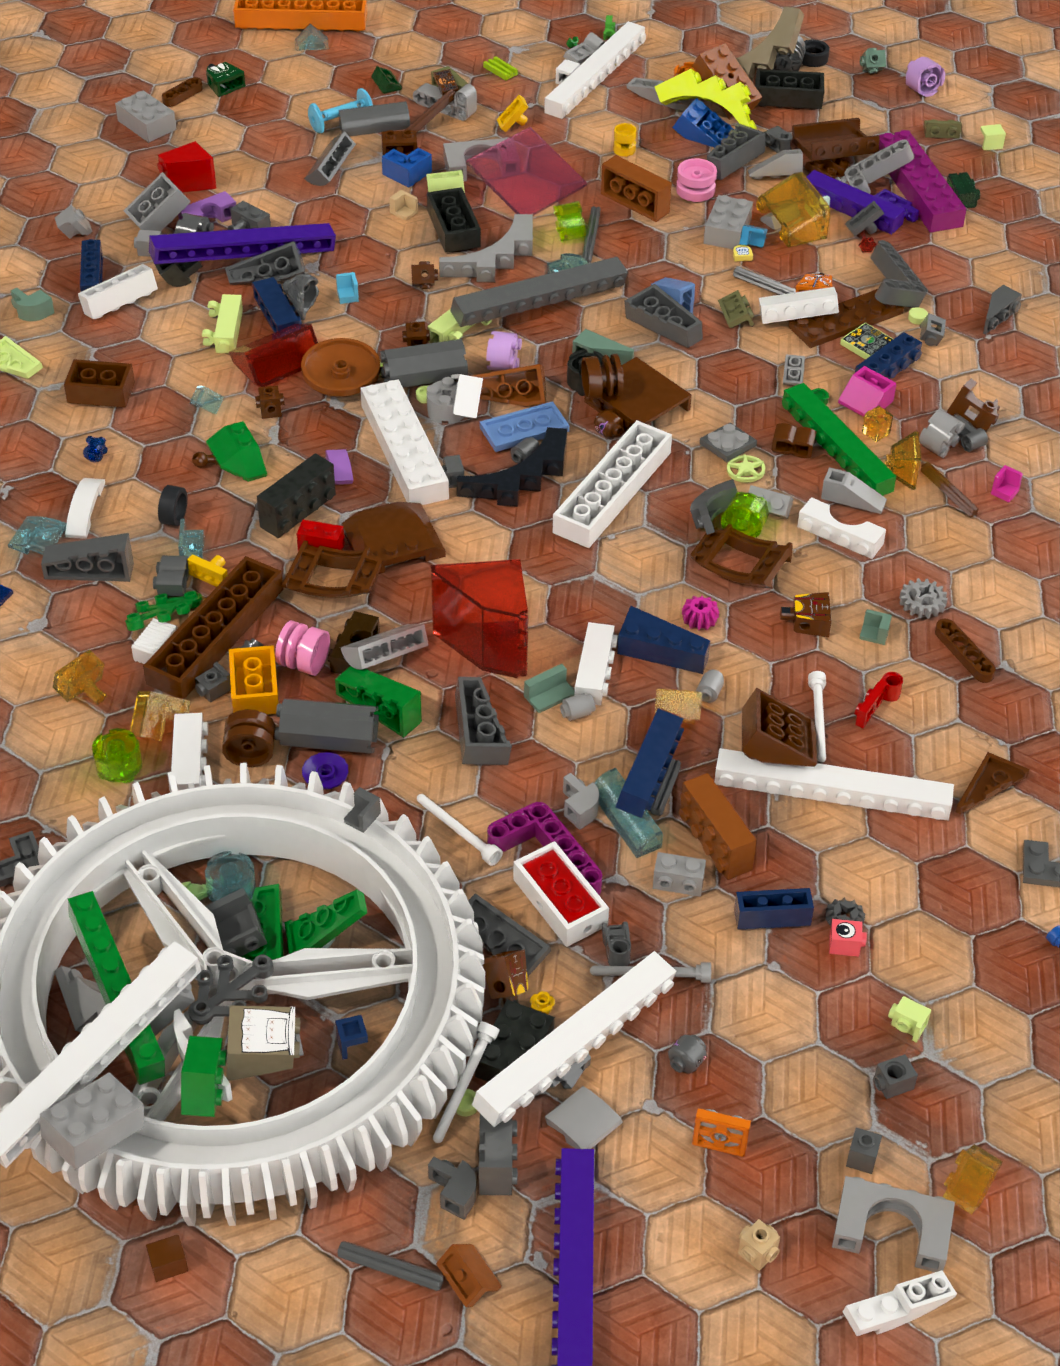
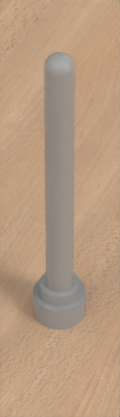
M701 962V965H696V967H673L676 970L674 977H696V980H701V983H711V962ZM592 966L590 973L593 976H623L635 966Z

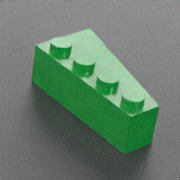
M352 666L335 679L336 695L350 704L378 706V711L374 712V715H379V722L403 738L422 722L421 691L370 670L355 669Z

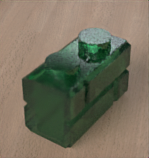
M967 172L949 174L947 176V183L963 205L967 208H975L977 201L980 199V190L975 188L974 179H971Z

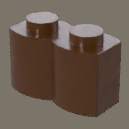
M779 423L776 425L771 450L778 454H792L799 458H811L817 431L808 427L796 428L790 424Z

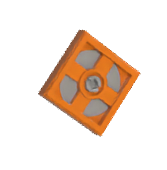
M698 1108L692 1144L745 1157L751 1121L736 1115L729 1116L718 1113L715 1110Z

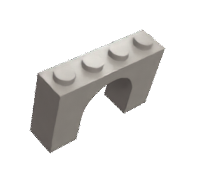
M513 138L443 143V155L447 172L462 170L463 181H467L466 164L478 159L490 160L496 163L502 178L519 176V159Z
M845 1176L832 1248L859 1254L867 1220L879 1212H896L908 1218L917 1230L919 1240L915 1267L932 1272L943 1271L947 1261L955 1202L941 1196H928L920 1194L915 1190H903L885 1183L877 1184L865 1181L860 1177Z

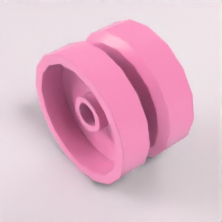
M699 158L688 159L680 163L677 171V194L681 198L692 202H702L712 198L716 187V166L710 161Z

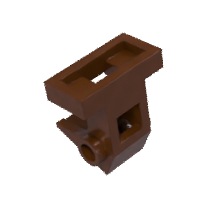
M971 378L963 385L947 413L952 416L959 414L972 423L976 429L982 428L987 431L991 424L994 425L999 417L997 411H999L1000 406H998L997 399L994 402L985 401V403L979 400L973 393L977 382ZM970 405L979 411L978 415L968 409Z

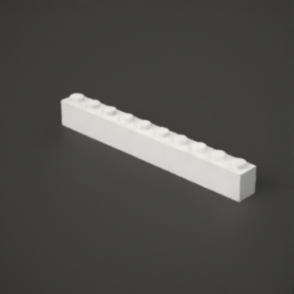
M629 21L545 97L544 113L561 119L569 114L575 106L586 98L592 90L645 42V27Z
M721 748L719 749L714 781L716 785L742 788L949 821L954 789V784L819 763L815 767L762 763L756 759L748 758L741 751Z
M175 940L168 947H164L158 954V957L150 965L145 966L140 971L139 976L131 984H127L112 1003L104 1006L100 1015L93 1022L83 1027L81 1034L73 1042L67 1043L61 1053L53 1061L48 1062L43 1067L41 1073L33 1081L28 1082L12 1102L4 1105L0 1112V1164L7 1168L41 1134L40 1113L89 1085L201 972L198 957Z
M655 951L477 1090L472 1106L493 1127L502 1121L504 1123L508 1122L516 1113V1109L520 1106L524 1108L529 1105L537 1092H545L553 1083L552 1080L557 1076L562 1078L566 1075L573 1063L577 1062L579 1064L587 1057L589 1050L593 1047L598 1049L605 1042L609 1034L615 1035L618 1033L625 1021L634 1020L640 1013V1009L644 1006L650 1007L661 992L666 994L674 985L672 980L676 970Z

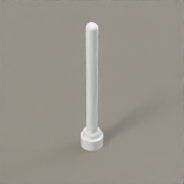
M814 671L808 675V685L813 690L817 760L822 763L826 760L822 690L826 686V675L821 671Z
M424 794L417 796V801L478 849L481 852L482 859L487 864L493 866L499 862L503 855V851L494 844L484 843Z
M481 1021L477 1028L478 1041L433 1135L435 1143L443 1141L487 1044H491L492 1040H496L500 1030L491 1024Z

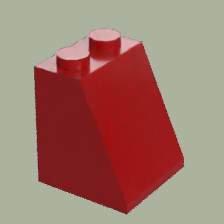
M196 141L158 155L159 162L157 166L160 174L163 172L181 192L217 188L213 157Z

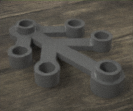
M229 955L220 956L217 960L219 970L217 993L209 998V987L213 984V975L209 970H202L197 975L199 985L198 1000L193 1002L188 1009L190 1019L198 1025H205L213 1017L229 1016L230 1006H218L224 1001H234L231 1004L234 1006H247L244 1001L265 1002L268 994L267 988L264 985H256L252 990L240 989L255 977L260 979L270 977L274 971L272 959L266 955L257 956L253 960L251 968L229 983L230 971L234 967L233 959Z

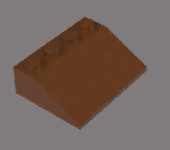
M756 687L742 707V752L748 758L756 759L762 763L815 767L817 765L815 719Z

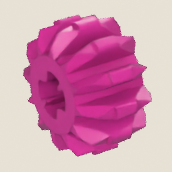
M693 595L692 599H686L685 605L682 608L684 624H689L690 629L696 627L698 631L701 628L708 630L710 626L714 627L719 618L717 602L712 601L711 597L704 598L703 595L699 598Z

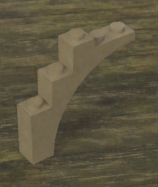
M784 6L780 19L766 39L750 52L736 58L752 83L756 69L773 70L777 52L782 55L794 54L804 18L800 8Z

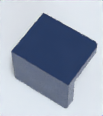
M362 1015L335 1020L337 1042L342 1060L348 1059L347 1047L368 1042Z

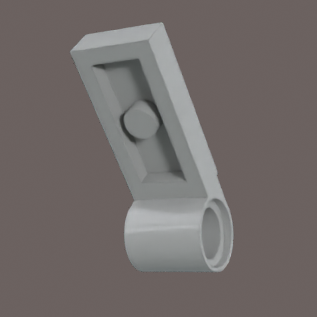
M591 32L583 43L567 50L563 57L581 64L599 49L605 41Z

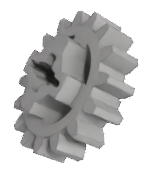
M917 578L916 583L910 580L908 585H903L899 597L900 605H904V611L910 610L911 616L916 613L918 618L925 615L927 619H930L931 614L937 617L939 612H944L948 600L946 598L947 592H943V586L937 587L936 581L929 583V580L925 579V582H921Z

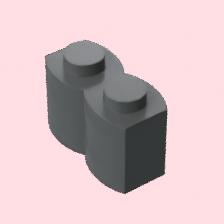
M162 555L160 562L156 564L157 576L153 577V589H157V594L165 593L167 596H184L189 578L188 556Z

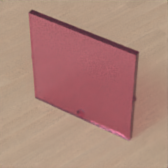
M531 127L466 160V164L516 214H533L534 216L587 186V182Z

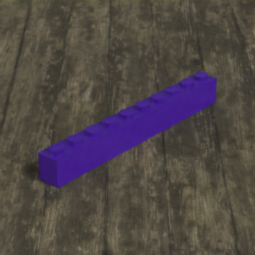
M329 223L149 235L148 252L154 264L254 257L293 241L301 253L334 251L336 235Z
M562 1148L561 1159H556L555 1175L561 1176V1183H555V1200H560V1208H555L554 1225H560V1233H554V1250H559V1258H554L553 1276H559V1284H553V1302H558V1311L552 1312V1328L558 1329V1338H552V1356H557V1365L551 1366H592L594 1149Z

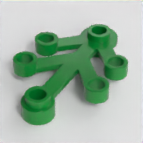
M188 591L184 593L183 597L168 598L167 594L162 593L154 597L156 605H149L148 601L137 602L135 605L138 613H131L126 616L127 630H140L145 626L144 620L157 616L158 622H167L171 620V615L175 610H177L178 615L187 614L190 612V609L196 608L201 604L202 594L196 591Z

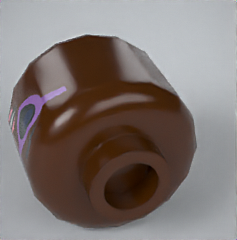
M611 410L598 413L594 419L595 430L608 440L619 437L624 431V420Z

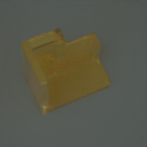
M138 691L129 736L162 741L166 720L174 721V714L189 713L191 701L151 691Z

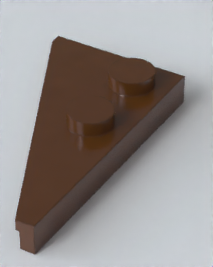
M987 752L960 799L955 812L962 814L1027 778L1030 769Z

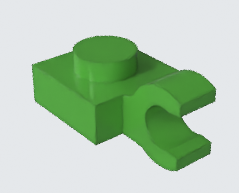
M606 15L603 40L609 39L616 33V22H612L613 15Z

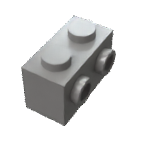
M658 852L654 869L653 889L701 897L706 860Z

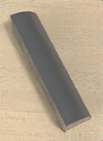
M407 102L339 110L341 133L345 131L350 137L381 133L388 130L406 129L410 126Z
M343 131L330 141L304 179L317 186L328 184L356 143Z

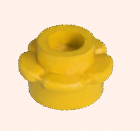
M541 991L538 994H533L530 998L531 1008L549 1014L552 1011V1006L555 1005V999L548 992Z

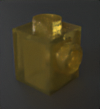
M880 406L865 413L862 433L875 442L890 434L893 421L891 413Z

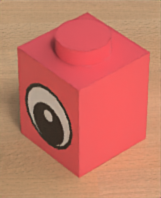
M832 919L829 934V954L859 957L861 947L866 946L867 932H862V922Z

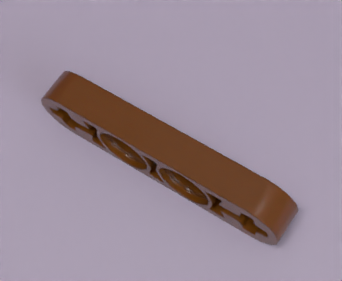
M946 618L938 620L935 635L976 680L982 683L991 682L996 671L994 664L954 621ZM954 641H960V642H962L964 645L958 646V645H955L953 642H954ZM967 655H973V656H975L977 659H976V660H970V659H968L966 656H967Z

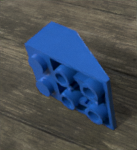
M698 98L690 104L672 127L685 139L714 148L717 145H721V140L727 138L731 130H735Z

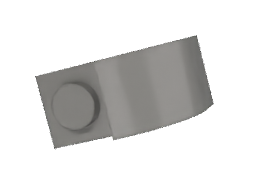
M569 773L563 779V793L569 797L564 803V816L580 830L591 823L598 814L599 790L594 782L585 786L581 779H577L572 773Z

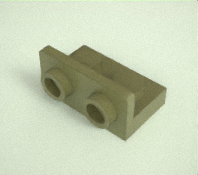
M924 120L925 138L960 139L962 122L954 120Z
M739 290L718 300L730 328L748 320L750 326L754 325L752 318L755 316L751 308L748 307L750 304L745 295L741 296Z

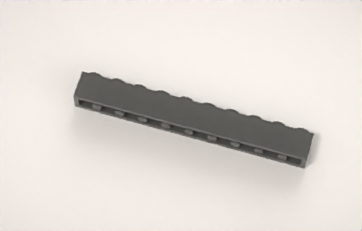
M613 257L454 297L450 312L460 327L470 326L475 323L490 321L491 319L505 317L510 314L521 313L526 310L540 308L541 306L556 304L557 302L571 300L576 297L621 287L625 283L628 271L618 257Z

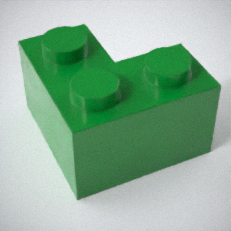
M189 1036L181 1070V1115L215 1117L216 1107L222 1106L223 1089H218V1084L222 1085L223 1068L221 1066H226L227 1050L222 1049L223 1038Z

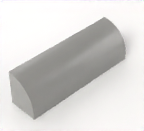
M406 624L343 646L341 651L349 665L355 669H365L426 647L429 644L424 624Z

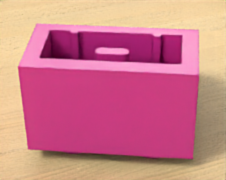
M863 366L852 375L838 403L871 420L894 401L896 382Z

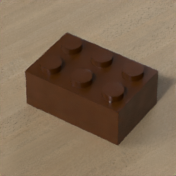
M73 359L64 382L67 403L126 408L135 383L132 364Z

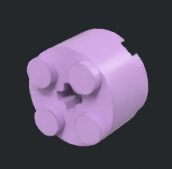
M920 57L915 61H911L907 66L906 85L924 97L937 93L938 87H942L945 81V70L941 65L928 57Z
M492 331L491 334L494 337L493 339L489 338L486 361H490V366H487V369L501 371L519 368L520 360L517 358L518 350H521L522 339L518 338L516 333Z

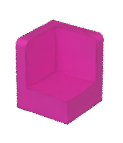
M1004 465L995 475L991 495L1009 503L1019 492L1023 473Z

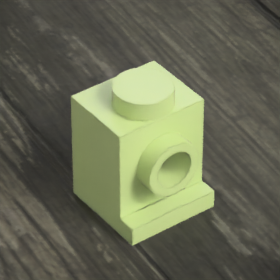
M903 996L899 1004H893L888 1017L892 1019V1026L901 1032L912 1035V1040L917 1042L928 1025L931 1009Z

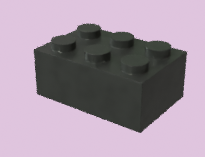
M507 999L493 1025L500 1031L496 1040H492L491 1044H487L475 1070V1077L489 1082L554 1030L555 1017Z

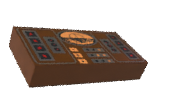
M450 69L433 72L434 79L442 96L449 89L455 92L459 90Z

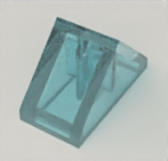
M309 24L295 38L296 51L329 49L328 37L312 24Z

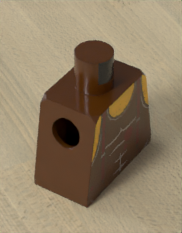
M829 592L794 596L793 607H781L780 620H793V630L796 633L829 637L831 628Z
M525 949L500 952L484 958L482 966L485 970L490 997L492 999L503 998V1004L506 1003L507 999L519 1004L518 995L528 991Z

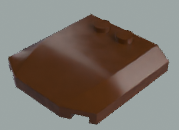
M394 502L358 511L341 523L344 527V535L352 551L364 550L365 547H369L375 556L378 555L383 559L379 574L385 573V566L424 556V560L427 562L446 557V551L421 503Z

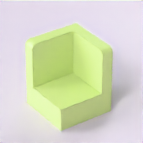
M1001 124L981 126L980 130L984 135L983 150L1003 149L1006 133Z

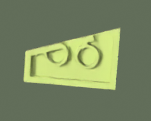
M5 336L0 340L1 371L29 379L43 368L39 360Z

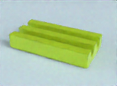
M496 56L493 57V60L488 59V62H483L485 69L505 81L518 75V69Z

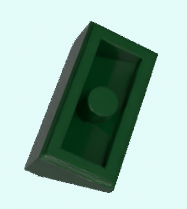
M376 66L371 77L382 93L402 90L401 84L390 70Z

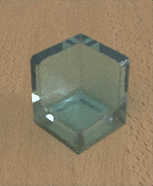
M197 386L189 404L201 407L212 414H217L224 396L205 386Z

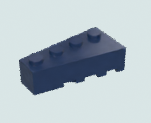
M630 606L618 635L617 654L703 674L709 659L710 640Z

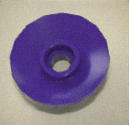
M330 752L311 756L302 767V777L307 784L309 783L311 772H318L323 790L341 785L349 774L348 764L345 759L338 754Z

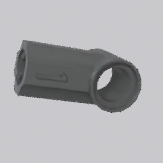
M960 415L955 417L965 423L963 430L958 434L965 451L970 452L988 443V436L982 428L975 429Z

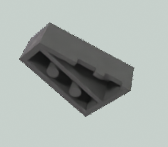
M480 1114L479 1195H512V1185H517L518 1170L517 1168H512V1160H517V1144H512V1137H517V1120H512L511 1118L508 1122L504 1123L502 1121L493 1127Z

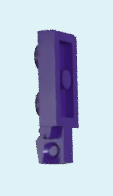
M886 189L874 195L905 209L904 217L908 221L915 222L918 220L919 210L912 206V202Z

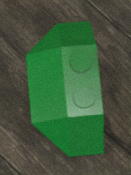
M244 421L222 427L206 441V445L221 469L235 476L243 477V480L248 482L267 476L259 445Z

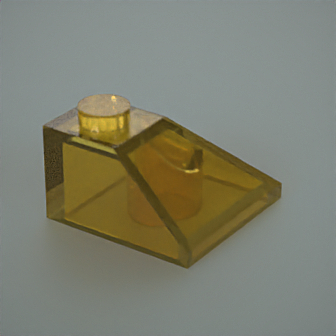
M914 431L893 444L890 454H886L885 465L889 466V469L897 476L896 480L911 490L916 489L921 463L919 432Z

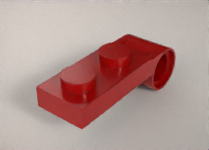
M887 672L873 689L870 688L867 691L865 701L857 705L854 713L857 716L856 726L864 729L883 700L894 702L900 698L903 685L901 674Z

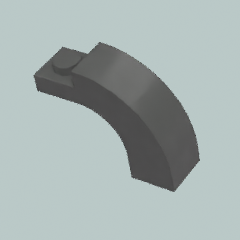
M731 479L717 484L695 498L690 506V511L696 529L705 528L707 535L714 533L713 519L728 509L742 505L734 480Z

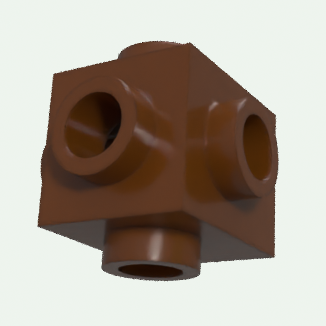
M420 261L419 265H411L412 286H420V289H431V286L435 285V281H438V269H434V264H430L429 261ZM426 273L428 276L423 277L422 274Z
M425 322L406 323V331H402L403 343L407 342V347L427 344V341H430V331L425 328Z
M278 386L258 388L259 396H255L256 408L261 410L262 419L282 417L281 405H285L283 393L279 394Z

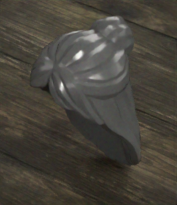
M310 274L296 275L292 279L286 280L282 285L284 293L290 298L301 320H305L307 311L314 305L319 295V290L316 286L318 279Z

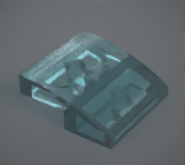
M27 516L9 542L8 547L27 555L31 550L43 555L46 546L55 545L66 530V523L47 517Z

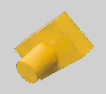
M518 95L497 118V122L503 131L507 132L515 122L521 126L526 124L528 118L523 113L529 106L524 97Z
M193 554L187 559L189 575L215 587L228 575L227 569L222 568L226 562L220 555H216L210 562Z

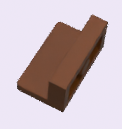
M452 1244L436 1263L465 1307H473L486 1291H498L502 1287L473 1244Z

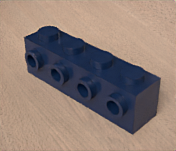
M903 332L857 365L855 373L863 366H866L888 379H893L896 374L905 370L911 363L921 357L922 342Z

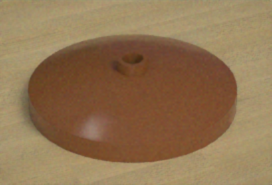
M349 338L328 339L315 344L305 353L301 363L302 376L305 382L319 393L339 397L351 396L361 393V387L375 384L380 375V359L376 351L364 342Z

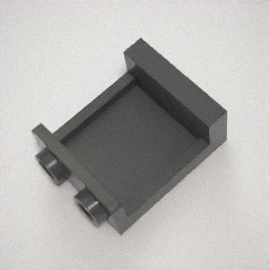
M244 888L205 906L214 914L224 951L241 957L267 944L253 901Z

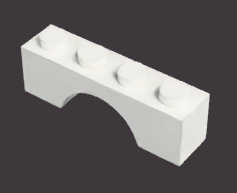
M812 497L799 511L797 527L870 559H873L884 544L886 529L868 521L859 525L840 523L831 516L830 505Z

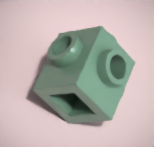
M868 48L860 56V66H862L863 72L868 71L869 74H874L882 71L886 67L885 50Z

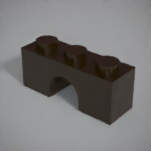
M354 611L351 618L346 620L343 633L338 635L334 649H331L328 654L331 672L342 674L351 666L345 660L341 647L380 633L379 617Z

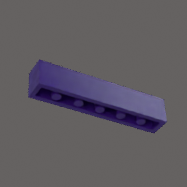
M813 170L802 179L801 195L805 197L808 191L815 198L829 196L830 208L854 217L875 201L884 212L882 216L874 221L878 229L892 235L903 225L905 209L816 170Z

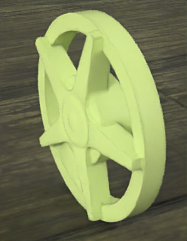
M743 454L728 462L727 473L736 481L754 482L764 476L765 464L757 457ZM761 466L762 471L758 474L754 468ZM731 467L738 469L736 475L731 471Z

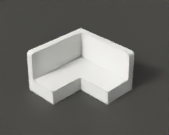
M462 374L451 375V378L458 380L453 414L477 418L483 378Z

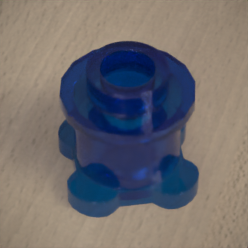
M88 436L86 438L88 446L84 448L83 455L91 462H99L102 460L103 454H106L108 451L105 445L106 439L104 437L95 438Z

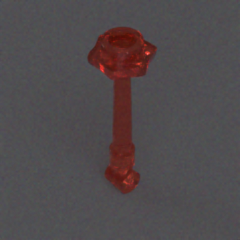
M863 230L859 233L862 241L858 246L861 248L862 253L872 252L877 244L874 242L873 237L867 238Z

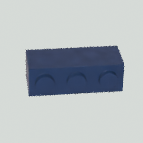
M810 888L736 892L734 913L737 930L811 926L814 905Z

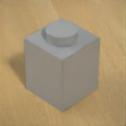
M139 230L137 237L134 238V248H137L138 256L151 257L148 252L149 235H162L161 231Z

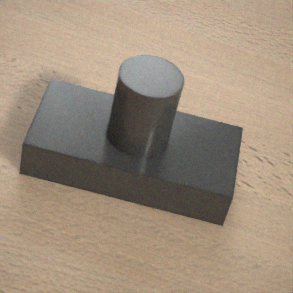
M873 201L847 221L845 225L854 236L864 229L868 234H873L877 230L874 221L882 216L884 212Z

